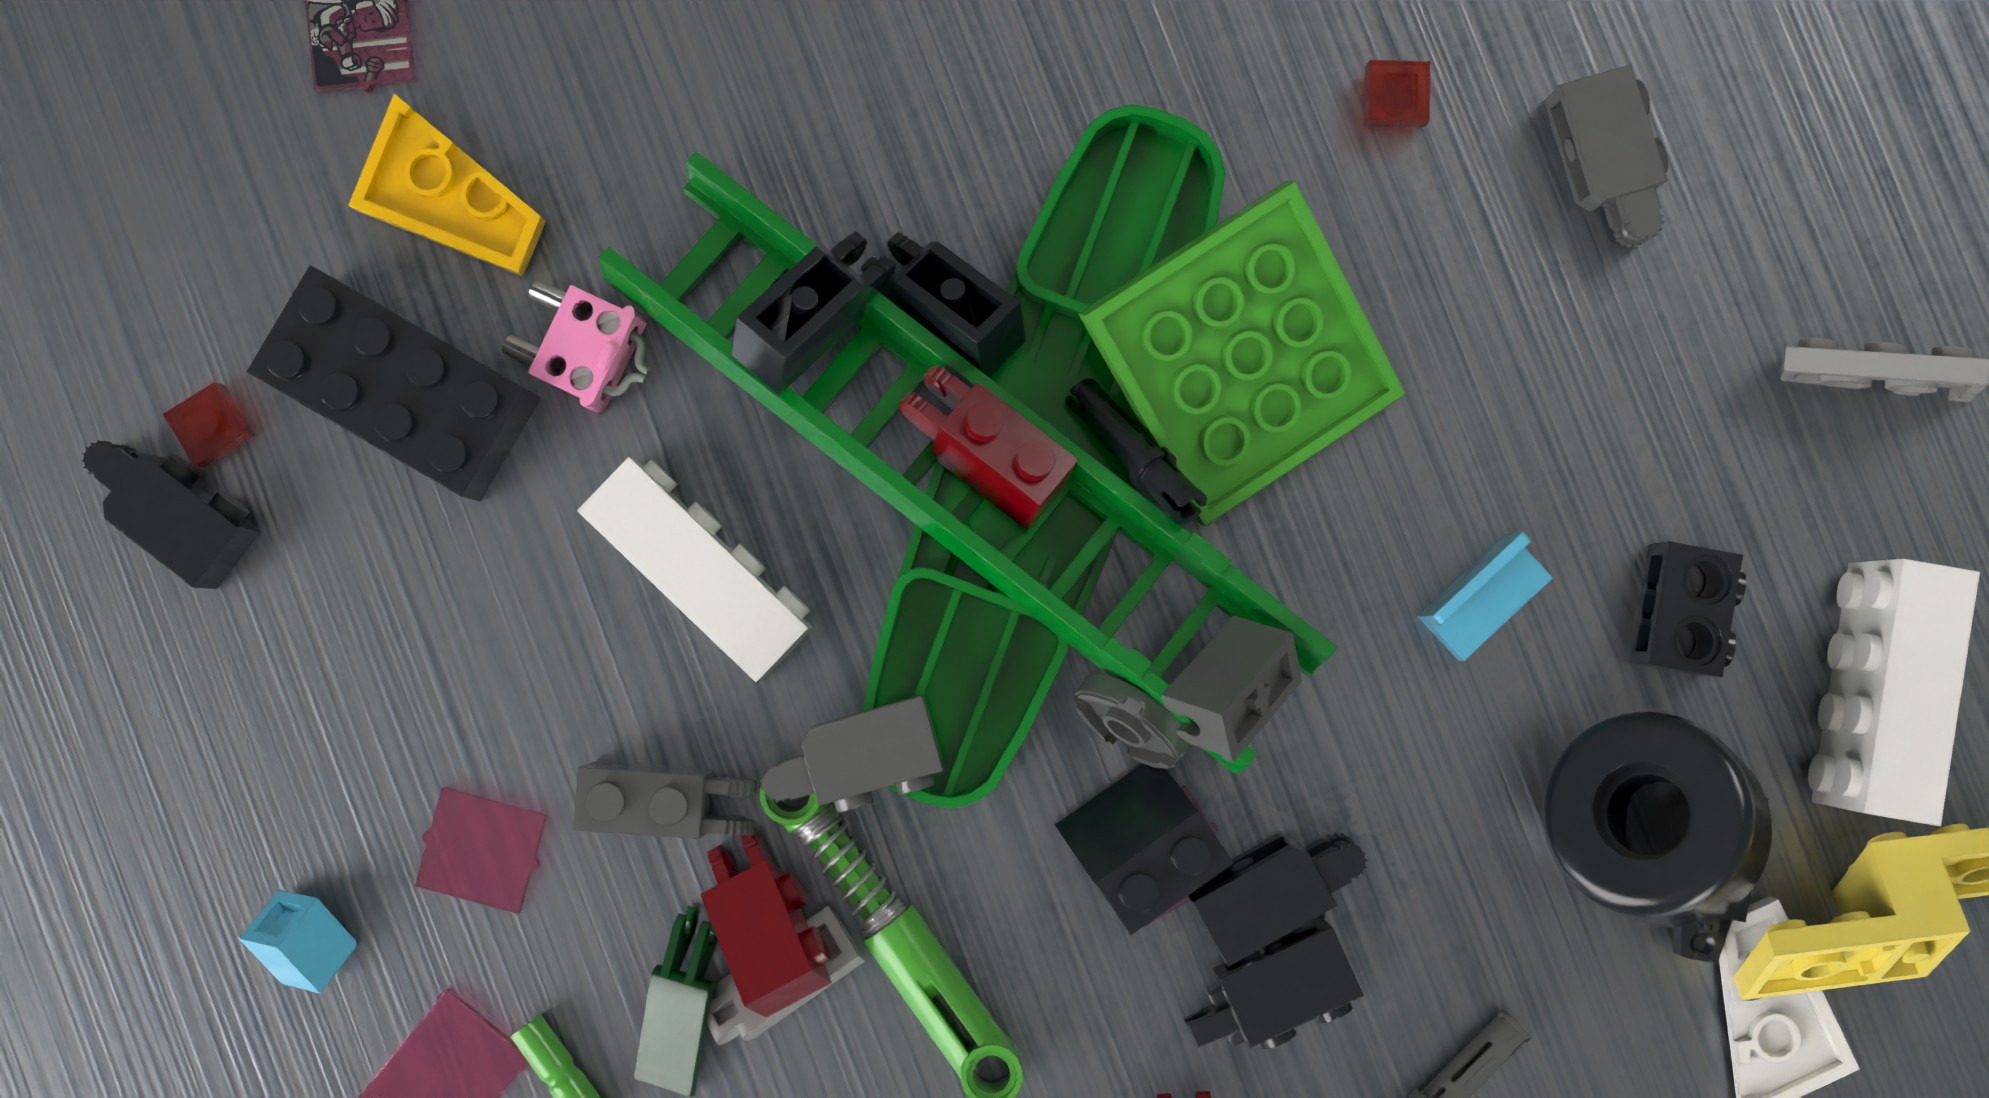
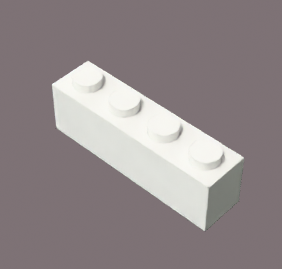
M628 457L577 511L756 683L764 681L814 629L803 619L810 612V609L787 587L783 586L776 593L759 577L766 570V567L740 543L732 551L715 534L722 525L698 502L695 501L687 508L671 492L678 483L660 465L651 459L643 466L639 461Z

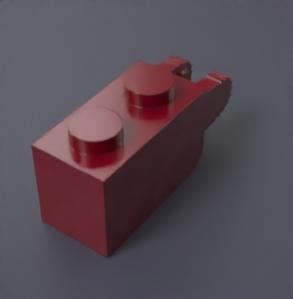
M933 365L923 376V382H925V386L929 388V391L934 396L939 397L953 411L946 416L924 398L909 392L898 404L900 406L899 409L902 411L901 413L904 414L910 423L915 424L920 431L934 441L931 451L940 464L1028 531L1064 488L1078 459L979 382L971 389L943 367L941 368L938 365L935 367Z

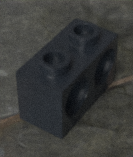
M1671 541L1649 544L1629 663L1698 676L1723 678L1724 667L1730 665L1736 649V635L1731 630L1734 608L1741 603L1746 590V573L1741 570L1743 555ZM1693 565L1699 566L1706 577L1705 589L1698 597L1689 590L1687 585V574ZM1685 625H1688L1696 636V646L1687 657L1680 653L1676 643L1677 634Z

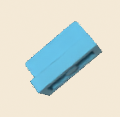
M1523 531L1502 536L1417 616L1458 661H1465L1553 579L1525 548L1531 542V539Z

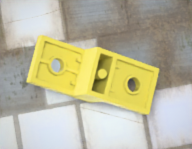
M1952 824L1939 828L1930 835L1907 838L1904 832H1890L1869 840L1866 848L1856 861L1848 867L1846 874L1832 890L1840 916L1835 917L1828 924L1807 926L1804 920L1795 919L1779 922L1767 928L1764 936L1749 953L1750 955L1734 975L1741 1000L1927 977L1970 932L1958 899L1989 895V827L1970 830L1966 824Z

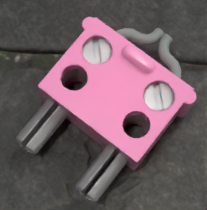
M540 280L533 282V287L562 300V303L529 289L528 295L531 300L553 309L557 313L540 347L512 334L505 339L507 342L535 354V358L505 344L502 345V352L531 366L528 371L530 375L580 398L579 401L582 406L596 413L606 410L611 397L623 394L632 383H645L651 368L644 363L646 344L641 335L647 323L646 317L629 305L622 309L573 285H570L567 292H564ZM593 310L591 317L585 320L587 313ZM637 345L634 359L635 365L641 373L629 374L617 386ZM566 364L565 371L559 376L561 367Z

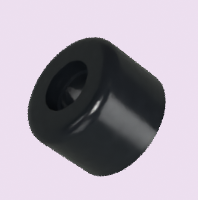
M1634 712L1611 717L1593 725L1577 736L1559 756L1550 772L1544 791L1542 805L1544 833L1553 859L1561 872L1578 891L1590 900L1639 922L1663 927H1682L1714 919L1732 909L1749 894L1758 882L1768 861L1772 842V819L1765 793L1759 781L1747 765L1716 735L1704 727L1676 715L1660 712ZM1656 782L1673 783L1680 788L1688 800L1691 817L1687 833L1675 847L1664 853L1643 855L1631 850L1626 839L1627 806L1632 795L1645 784Z

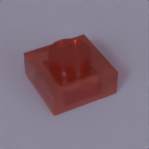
M1369 60L1365 66L1364 126L1424 128L1430 122V61Z
M213 382L163 413L164 418L194 466L205 467L255 436L226 387L217 382Z

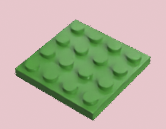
M1295 181L1281 183L1078 313L1148 438L1160 448L1162 446L1167 447L1176 457L1177 467L1207 496L1205 506H1199L1194 500H1191L1202 510L1195 520L1203 526L1219 518L1406 394Z

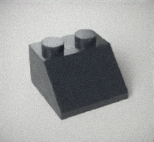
M1143 763L1135 766L1054 823L1130 936L1234 864L1199 811L1169 772L1164 768H1154Z

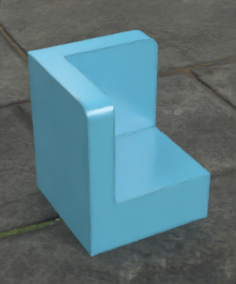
M282 890L277 891L239 938L279 982L316 993L323 991L356 948V940L318 898Z

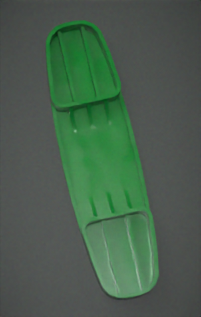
M1131 104L1110 109L1089 123L1058 175L1018 256L1016 269L1006 289L1007 293L1021 302L1026 342L990 378L1134 489L1135 486L1129 480L1127 469L1065 405L1067 396H1072L1078 403H1081L1070 392L1075 384L1083 379H1095L1108 396L1146 434L1078 313L1216 226L1226 173L1221 152L1206 131L1184 118L1160 109ZM937 460L925 494L951 514L970 491L971 487ZM1068 493L1013 563L1049 590L1105 520L1071 493ZM986 499L965 522L968 528L999 552L1020 527V525ZM916 524L911 534L898 579L892 588L869 673L862 711L918 695H925L943 759L944 769L932 774L934 785L901 795L928 805L956 808L976 803L996 788L1027 736L1066 657L1069 644ZM1117 532L1062 599L1064 603L1081 616L1101 575ZM895 784L887 786L893 791L897 792Z

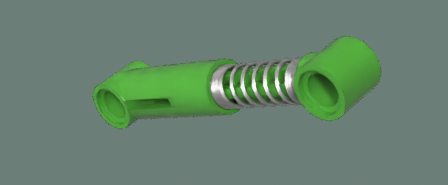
M760 787V803L764 812L773 821L783 824L789 833L793 831L796 837L799 838V842H802V846L809 845L814 852L811 859H819L824 866L821 873L828 872L834 880L831 883V887L838 886L843 892L841 901L848 899L853 906L851 914L855 915L858 913L863 920L861 928L864 929L863 932L867 933L866 937L862 940L960 1077L966 1095L969 1098H1014L1019 1093L1023 1082L1022 1055L1017 1044L1004 1034L914 906L910 904L904 907L903 903L900 902L901 899H894L895 891L886 890L883 886L886 878L876 876L874 873L876 864H868L864 859L866 850H858L854 845L856 841L855 836L848 837L844 831L846 823H838L842 816H838L839 812H835L836 808H833V804L827 803L818 806L814 793L809 795V800L805 806L792 808L781 800L779 802H776L774 799L769 800V796H764L765 792ZM940 993L973 1038L970 1042L937 997ZM987 1056H996L1007 1063L1009 1071L1003 1079L997 1082H988L982 1080L976 1074L975 1065Z

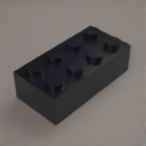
M309 265L247 370V373L455 494L480 502L542 398Z

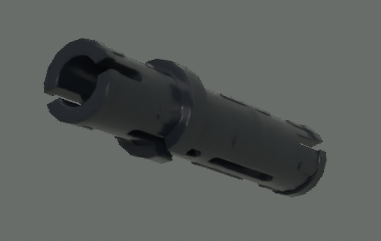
M1083 379L1071 388V394L1081 403H1078L1072 396H1067L1065 405L1089 428L1112 455L1122 463L1129 472V480L1139 492L1146 490V492L1151 494L1176 524L1183 525L1194 520L1202 510L1191 500H1194L1199 506H1205L1207 496L1177 467V459L1167 447L1162 446L1160 448L1154 444L1137 424L1108 396L1095 379Z

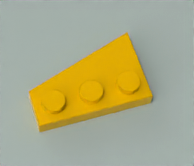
M394 93L348 206L355 211L524 277L546 220Z

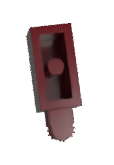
M754 827L753 834L741 835L743 848L748 855L752 867L738 874L731 854L725 850L722 844L707 852V857L718 885L700 895L744 1007L764 1017H768L831 984L832 981L824 965L825 962L831 959L823 936L815 926L809 928L801 908L807 905L808 901L801 883L792 871L785 873L776 867L765 840L756 827Z

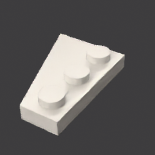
M1771 896L1749 905L1746 922L1732 920L1719 958L1736 1098H1800L1860 1070L1822 990L1741 1000L1734 975L1750 955L1749 953L1764 936L1767 928L1776 923L1789 920L1779 899Z

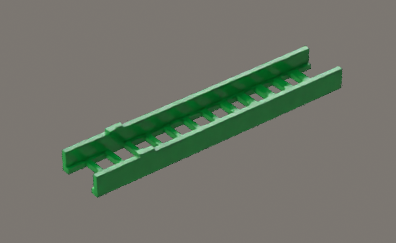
M697 151L686 162L689 182L683 188L684 194L715 217L717 222L668 276L657 285L609 246L598 257L604 279L612 287L1106 674L1140 689L1164 706L1162 694L1170 686L1161 676L1216 606L1229 617L1234 615L1293 633L1300 672L1307 677H1310L1337 649L1334 643L1231 565L1232 561L1195 532L1191 534L1181 525L1176 524L1167 514L879 292L867 302L864 317L855 325L859 332L802 397L789 387L780 395L775 393L732 356L733 343L729 341V338L735 333L736 317L818 245ZM741 237L765 257L710 319L705 322L684 306L682 301ZM882 347L906 365L907 368L849 435L826 417L824 413ZM933 365L935 367L937 365L941 368L943 367L971 389L979 382L1078 459L1064 488L1029 530L1026 531L1020 526L1000 552L965 525V522L985 499L974 489H970L950 514L916 487L937 461L931 451L934 443L933 440L930 441L903 475L899 474L868 449L900 411L898 404L909 392L911 394L912 392L915 393L924 383L923 376ZM1068 493H1071L1105 521L1048 590L1014 564L1013 561ZM1118 530L1154 559L1098 629L1064 603L1062 599ZM1173 561L1209 590L1153 662H1151L1135 648L1131 651L1115 640L1113 635ZM1168 710L1181 723V725L1184 722L1192 723L1198 727L1196 722L1193 721L1191 718L1187 716H1179L1173 713L1172 711ZM1247 746L1237 759L1231 763L1223 760L1221 754L1202 748L1235 775L1247 768L1258 754Z

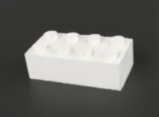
M1908 559L1848 563V570L1841 577L1837 588V603L1841 608L1838 632L1831 638L1827 652L1828 665L1832 668L1829 691L1823 696L1818 709V724L1823 729L1819 754L1815 755L1812 759L1808 773L1809 786L1813 790L1811 802L1865 814L1941 827L1980 572Z

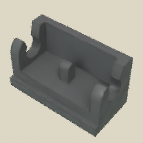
M1233 615L1162 694L1166 709L1179 716H1187L1198 725L1197 727L1192 723L1184 722L1177 729L1176 733L1188 743L1221 754L1223 760L1233 763L1302 682L1293 633Z

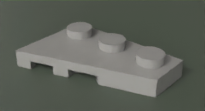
M1803 338L1799 339L1798 347L1786 346L1782 356L1780 380L1850 389L1869 388L1872 385V379L1884 380L1885 389L1893 391V394L1909 396L1937 392L1938 387L1949 388L1948 400L1970 403L1989 384V359L1973 358L1974 350L1966 347L1932 348V355L1905 354V345L1898 343L1870 342L1865 344L1864 351L1839 350L1838 341Z

